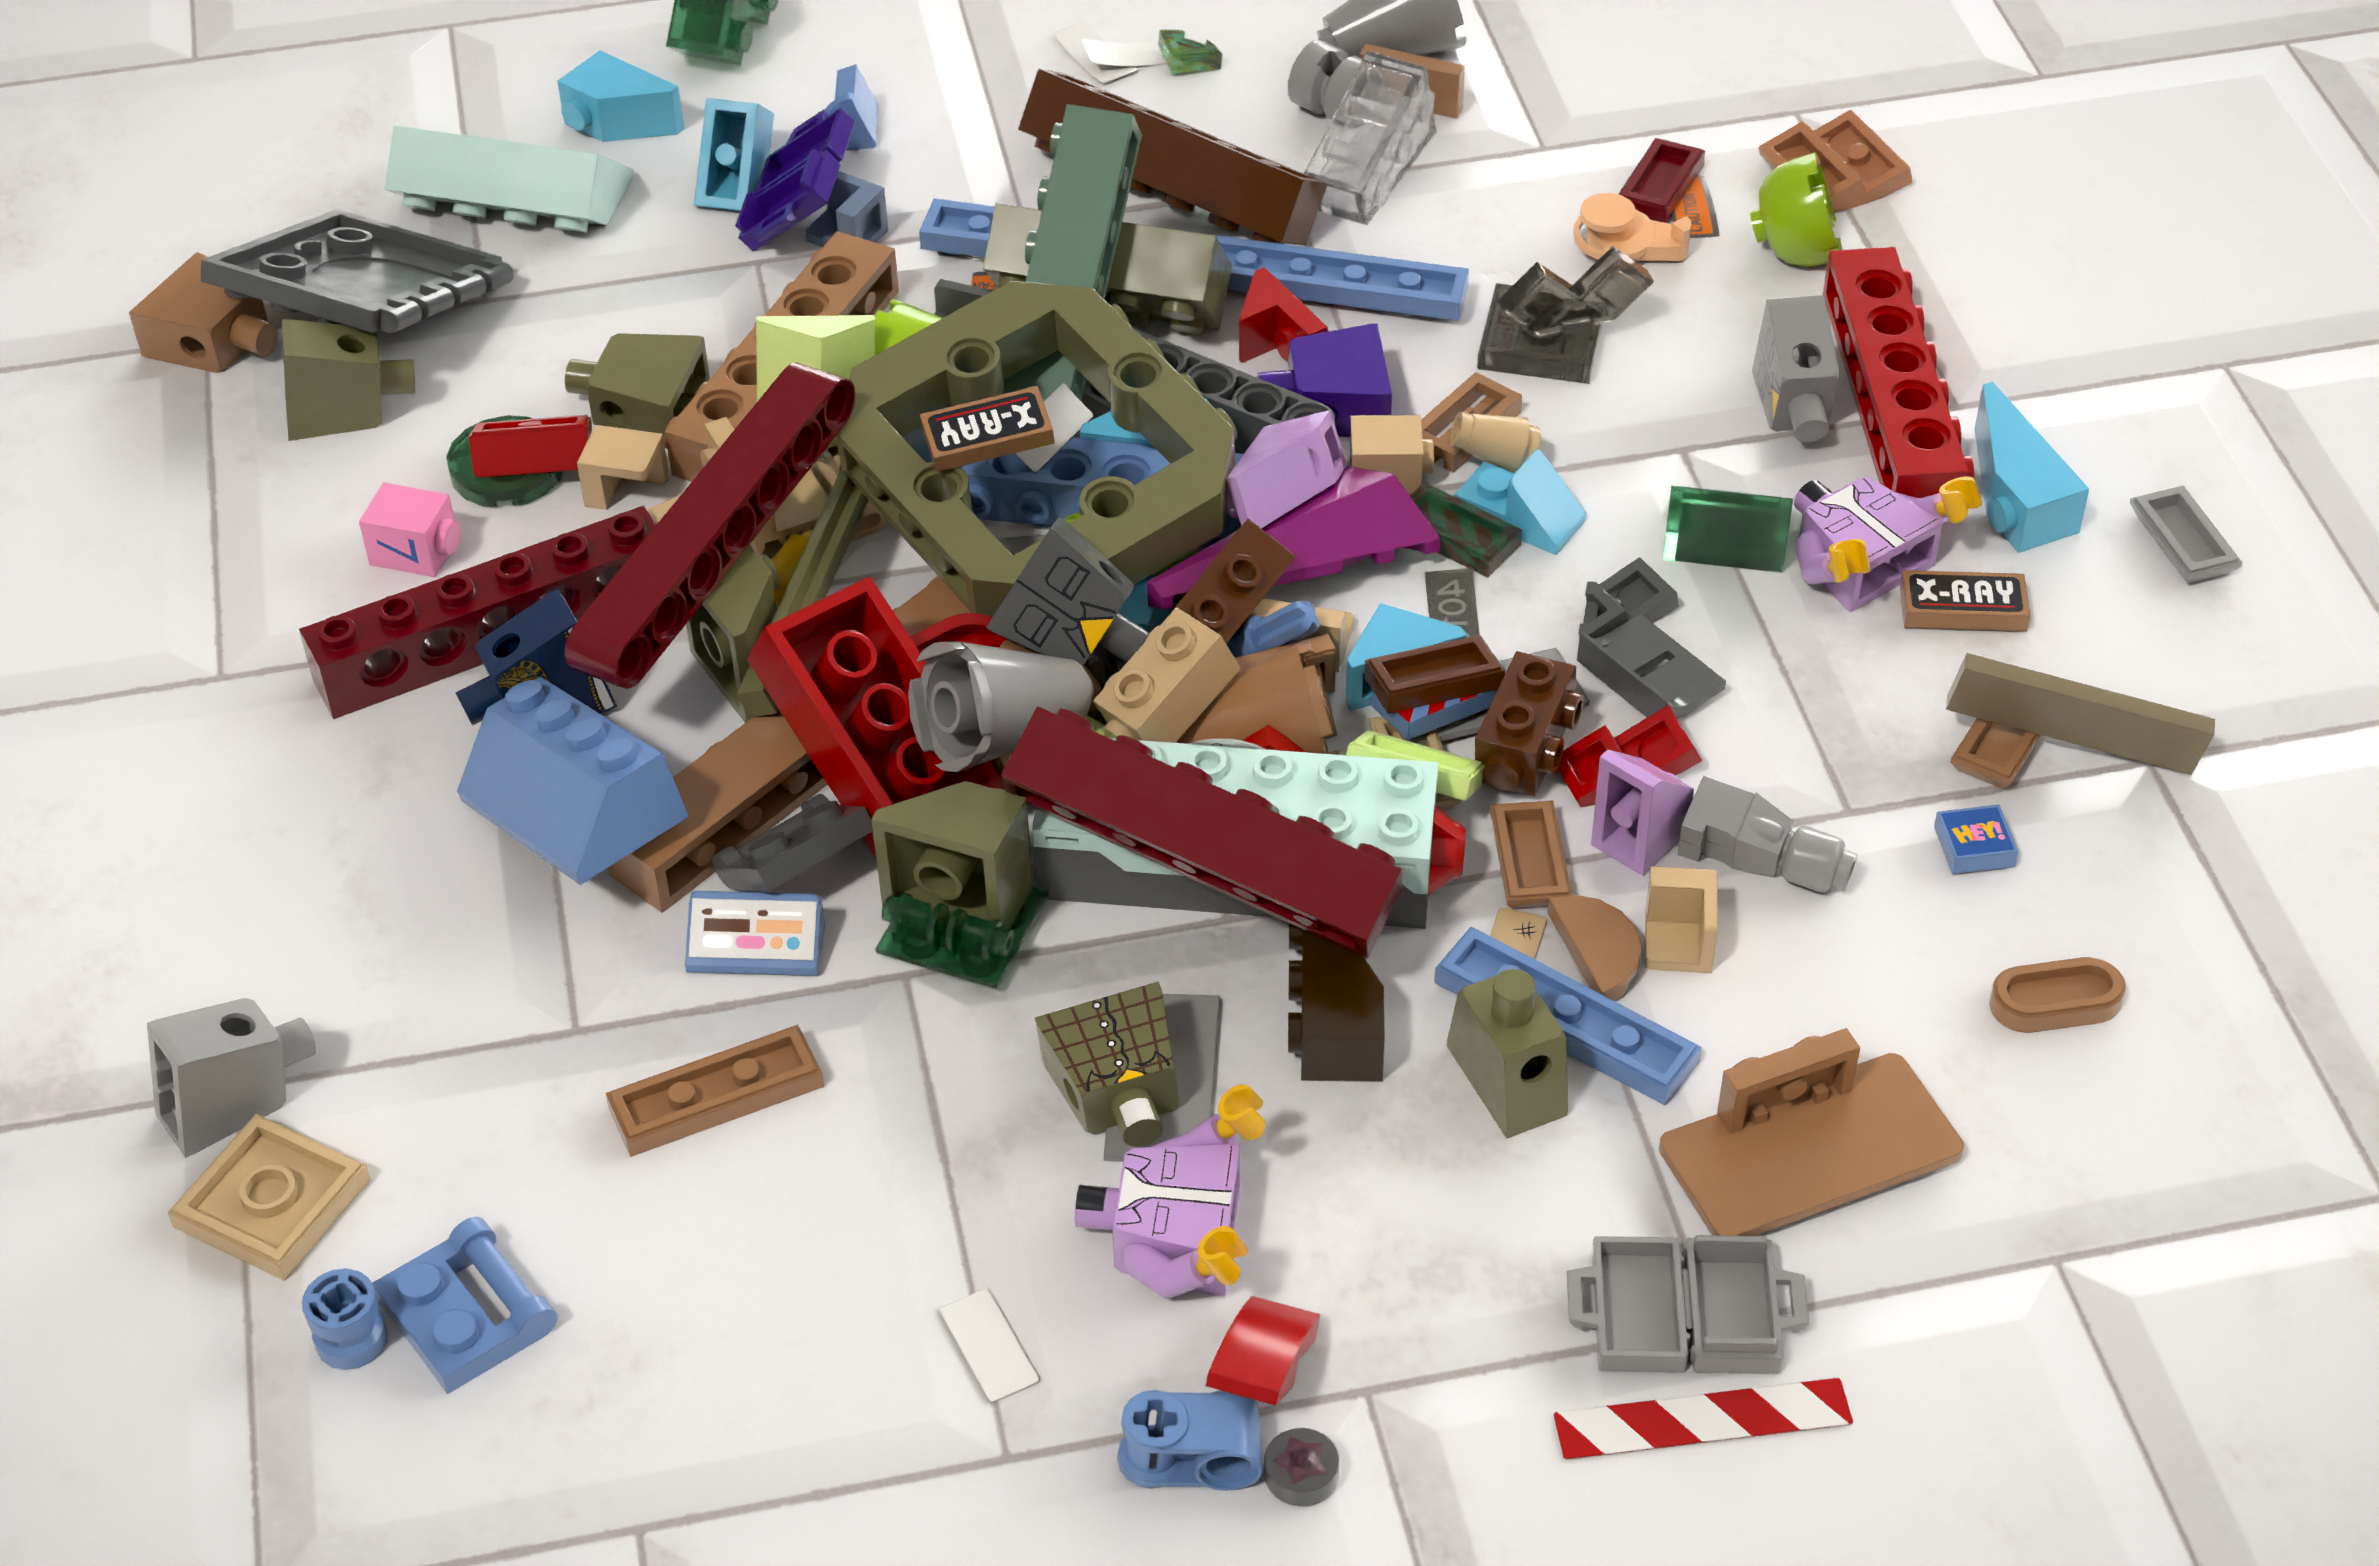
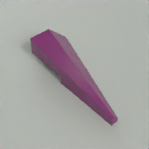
M1351 466L1344 469L1336 483L1261 528L1296 555L1293 562L1274 586L1340 573L1344 566L1372 557L1373 562L1377 564L1393 562L1395 549L1399 548L1421 551L1424 554L1440 551V536L1394 474ZM1237 531L1147 582L1148 606L1158 609L1172 608L1173 602L1179 601L1185 596Z

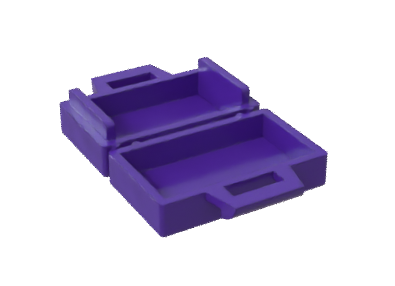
M839 108L830 115L824 109L796 127L787 143L767 157L755 192L750 191L746 194L735 224L736 228L740 230L738 238L751 251H756L828 204L841 166L839 162L843 160L855 125V121L842 108Z

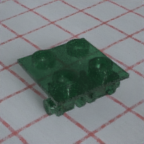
M1033 887L1009 930L1004 928V923L1001 920L994 919L988 921L968 915L966 910L957 908L950 918L949 906L943 903L937 904L932 912L930 903L913 899V896L909 893L903 892L899 897L889 895L884 902L881 917L883 921L890 922L875 951L884 956L997 989L1044 905L1049 891Z

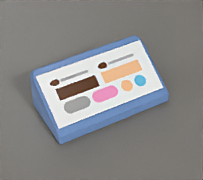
M693 891L690 896L688 910L686 972L818 976L825 930L822 898L817 894Z

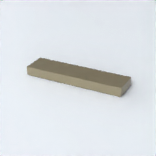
M1966 653L1948 692L1946 710L2190 775L2196 769L2215 732V718Z

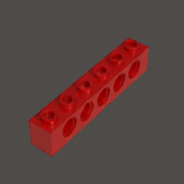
M1896 247L1829 250L1823 295L1879 483L1896 493L1920 499L1940 493V487L1953 479L1960 477L1974 478L1973 460L1970 455L1964 456L1961 449L1962 433L1959 418L1957 416L1951 417L1948 409L1949 390L1945 378L1938 379L1936 373L1937 358L1933 341H1926L1924 336L1923 308L1921 305H1914L1912 299L1913 284L1911 272L1909 269H1902Z

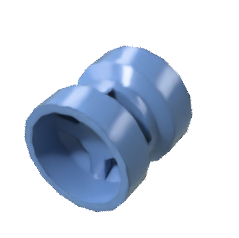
M344 1268L326 1272L308 1285L302 1297V1310L306 1322L312 1331V1340L321 1361L332 1368L349 1370L360 1368L372 1362L382 1353L387 1342V1327L384 1317L378 1308L377 1294L369 1277L360 1271Z

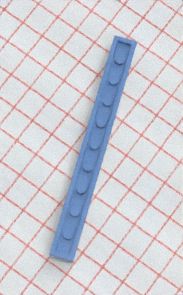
M934 198L919 231L920 248L947 254L985 257L995 206ZM1216 235L1232 264L1228 290L1248 293L1254 272L1265 267L1300 300L1367 308L1379 312L1390 311L1420 315L1432 319L1442 318L1457 321L1460 319L1468 289L1469 268Z

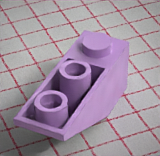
M1328 410L1263 427L1226 478L1228 483L1226 506L1232 518H1239L1241 526L1247 519H1250L1257 526L1263 528L1337 482L1347 463L1331 411Z

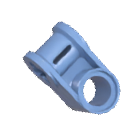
M1150 1390L1133 1396L1124 1406L1121 1419L1124 1438L1119 1445L1117 1460L1120 1471L1127 1480L1134 1484L1147 1488L1209 1487L1216 1490L1229 1491L1251 1486L1262 1475L1260 1413L1256 1400L1224 1391L1185 1393ZM1150 1411H1157L1155 1425H1148ZM1151 1453L1158 1454L1155 1468L1149 1467Z

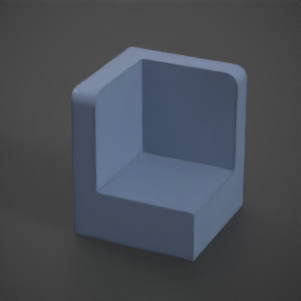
M839 171L827 204L828 208L806 229V240L824 247L836 231L877 243L888 232L884 187Z

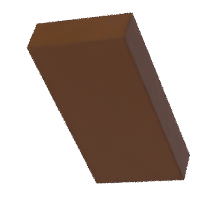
M1481 635L1365 660L1364 678L1387 714L1497 690L1505 676V669Z

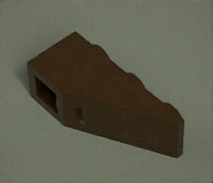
M1289 923V949L1302 950V960H1289L1288 1001H1302V1012H1288V1053H1301V1081L1383 1082L1385 1041L1384 985L1364 957Z

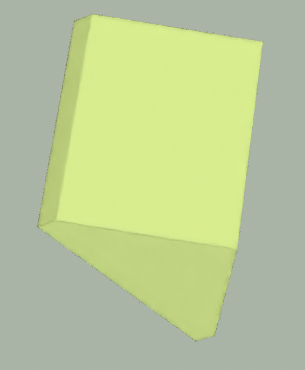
M874 315L756 316V403L789 364L795 362L850 380L853 367L875 356ZM836 437L826 449L838 445Z

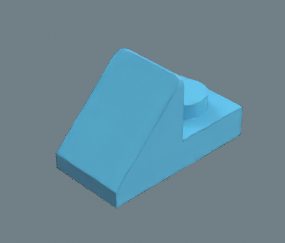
M1538 449L1529 456L1515 473L1484 461L1454 494L1453 512L1554 555L1558 554L1581 527L1586 517V512L1546 456Z

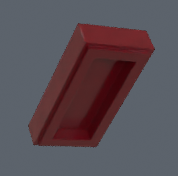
M1655 138L1618 195L1629 199L1635 206V209L1645 214L1650 220L1668 223L1677 204L1704 167L1705 150Z

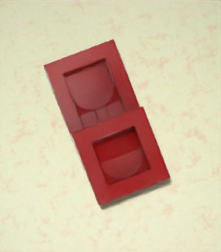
M1667 705L1616 737L1612 735L1606 725L1602 726L1564 749L1558 770L1579 806L1585 807L1595 805L1600 756L1607 750L1642 758L1659 769L1675 776L1703 760L1672 709Z
M1251 1296L1229 1327L1208 1371L1205 1386L1277 1406L1293 1388L1298 1361L1315 1342L1321 1314Z

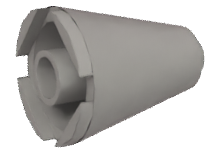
M1348 0L1324 16V29L1317 31L1318 40L1344 50L1348 53L1349 57H1359L1365 44L1423 55L1456 50L1467 43L1466 36L1456 35L1455 28L1465 25L1458 0Z
M958 641L936 642L924 649L916 661H925L921 678L910 679L908 691L910 719L918 744L923 752L934 751L942 761V763L935 765L942 771L950 772L968 771L1014 751L1037 706L1054 714L1060 708L1067 709L1085 718L1094 697V688L1090 676L1081 664L1073 659Z

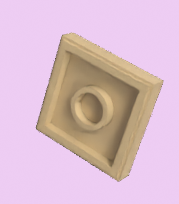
M255 1114L168 1211V1215L174 1228L285 1281L368 1184L371 1178L366 1164Z

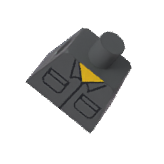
M1061 517L1051 526L986 627L1000 636L1043 655L1073 659L1081 664L1082 667L1097 644L1127 663L1144 644L1150 632L1119 613L1121 607L1135 588L1133 583Z

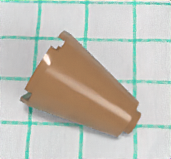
M1311 640L1298 642L1235 675L1176 743L1188 744L1208 738L1244 740L1269 724L1307 753L1342 755L1341 749L1328 752L1326 738L1338 735L1320 667L1315 668V665L1306 666L1304 655L1315 653Z

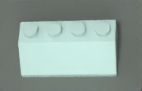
M394 125L384 190L403 196L402 205L411 208L435 211L436 202L454 204L453 213L485 218L486 209L504 211L503 220L536 225L537 216L555 218L554 227L586 233L588 223L608 225L632 181L634 169L597 153Z

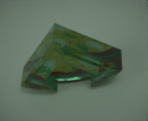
M1159 30L1158 46L1171 74L1221 69L1222 52L1211 41L1206 39L1204 45L1185 38V31Z

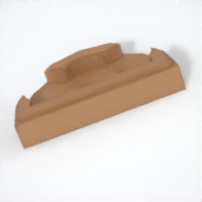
M1579 895L1549 897L1547 913L1589 988L1613 1001L1621 998L1627 992V985L1636 976L1640 964L1642 946L1634 924L1621 910L1600 899Z

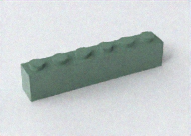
M1071 104L1066 105L1063 122L1055 123L1051 133L1050 155L1054 157L1050 177H1042L1038 189L1037 206L1042 213L1038 230H1031L1026 241L1025 262L1029 264L1025 282L1090 287L1105 299L1142 138L1133 114ZM1057 350L1005 379L1004 388L1005 393L1038 386L1044 402L1064 383L1082 401L1086 378Z

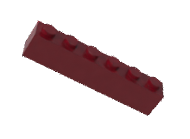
M1039 706L1036 707L1001 774L1007 792L1027 798V805L1368 959L1402 890V869L1394 866L1395 859L1391 855L1369 844L1360 843L1356 849L1333 838L1334 832L1329 827L1315 819L1298 816L1297 820L1294 821L1273 812V805L1267 799L1252 791L1238 789L1236 794L1217 787L1212 784L1213 779L1209 774L1194 765L1178 762L1173 767L1152 757L1153 752L1150 748L1131 737L1118 735L1116 740H1112L1092 731L1094 728L1093 724L1073 711L1060 708L1054 714Z

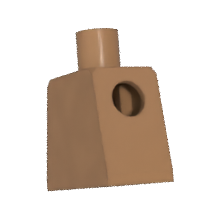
M198 252L191 256L129 312L141 356L214 373L225 371L247 350L261 356L268 355L276 345L278 331L274 324L268 322L263 300L254 297H231L224 293V288L201 282V260L207 258V256Z

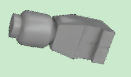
M1706 776L1702 777L1681 825L1678 847L1679 856L1699 862L1701 856L1704 855L1724 862L1731 869L1747 873L1775 877L1778 868H1782L1781 874L1785 880L1821 893L1827 892L1831 887L1845 891L1858 854L1845 850L1846 845L1843 839L1808 826H1801L1795 832L1791 831L1793 820L1757 792L1754 794Z

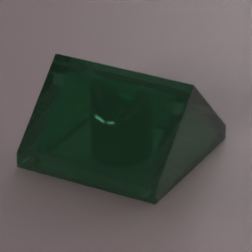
M1671 485L1663 560L1783 573L1793 498Z

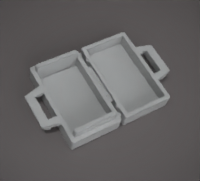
M1697 1235L1695 1238L1686 1239L1682 1255H1680L1679 1239L1676 1237L1595 1236L1592 1246V1266L1566 1271L1569 1322L1580 1330H1583V1326L1596 1329L1598 1369L1600 1371L1684 1372L1686 1370L1691 1336L1690 1361L1693 1362L1694 1372L1779 1374L1784 1357L1781 1332L1793 1330L1795 1334L1804 1330L1809 1325L1805 1275L1776 1269L1772 1240L1767 1239L1765 1236ZM1581 1281H1593L1595 1313H1583ZM1777 1284L1789 1285L1792 1316H1780ZM1686 1329H1690V1334L1686 1333Z

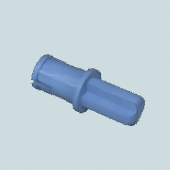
M1295 601L1264 618L1258 615L1250 617L1244 623V628L1237 631L1226 645L1234 658L1297 642L1315 633L1318 629L1319 620L1315 615V608L1308 601Z

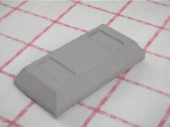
M2184 485L2130 499V504L2136 516L2187 584L2227 575L2242 566L2243 562Z

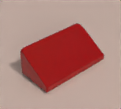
M588 415L477 423L469 435L473 473L476 477L481 478L578 470L577 462L592 433L591 417H588Z

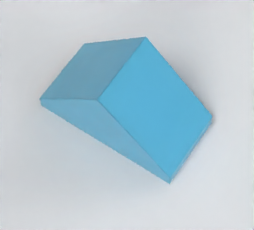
M1380 603L1347 658L1346 704L1349 710L1354 711L1372 705L1373 690L1364 678L1365 660L1466 638L1467 635L1462 627Z

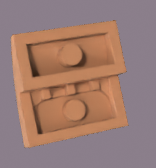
M1852 109L1814 131L1804 121H1801L1758 147L1759 154L1774 169L1791 159L1816 152L1817 164H1820L1823 170L1834 212L1851 209L1875 201L1913 182L1910 166Z

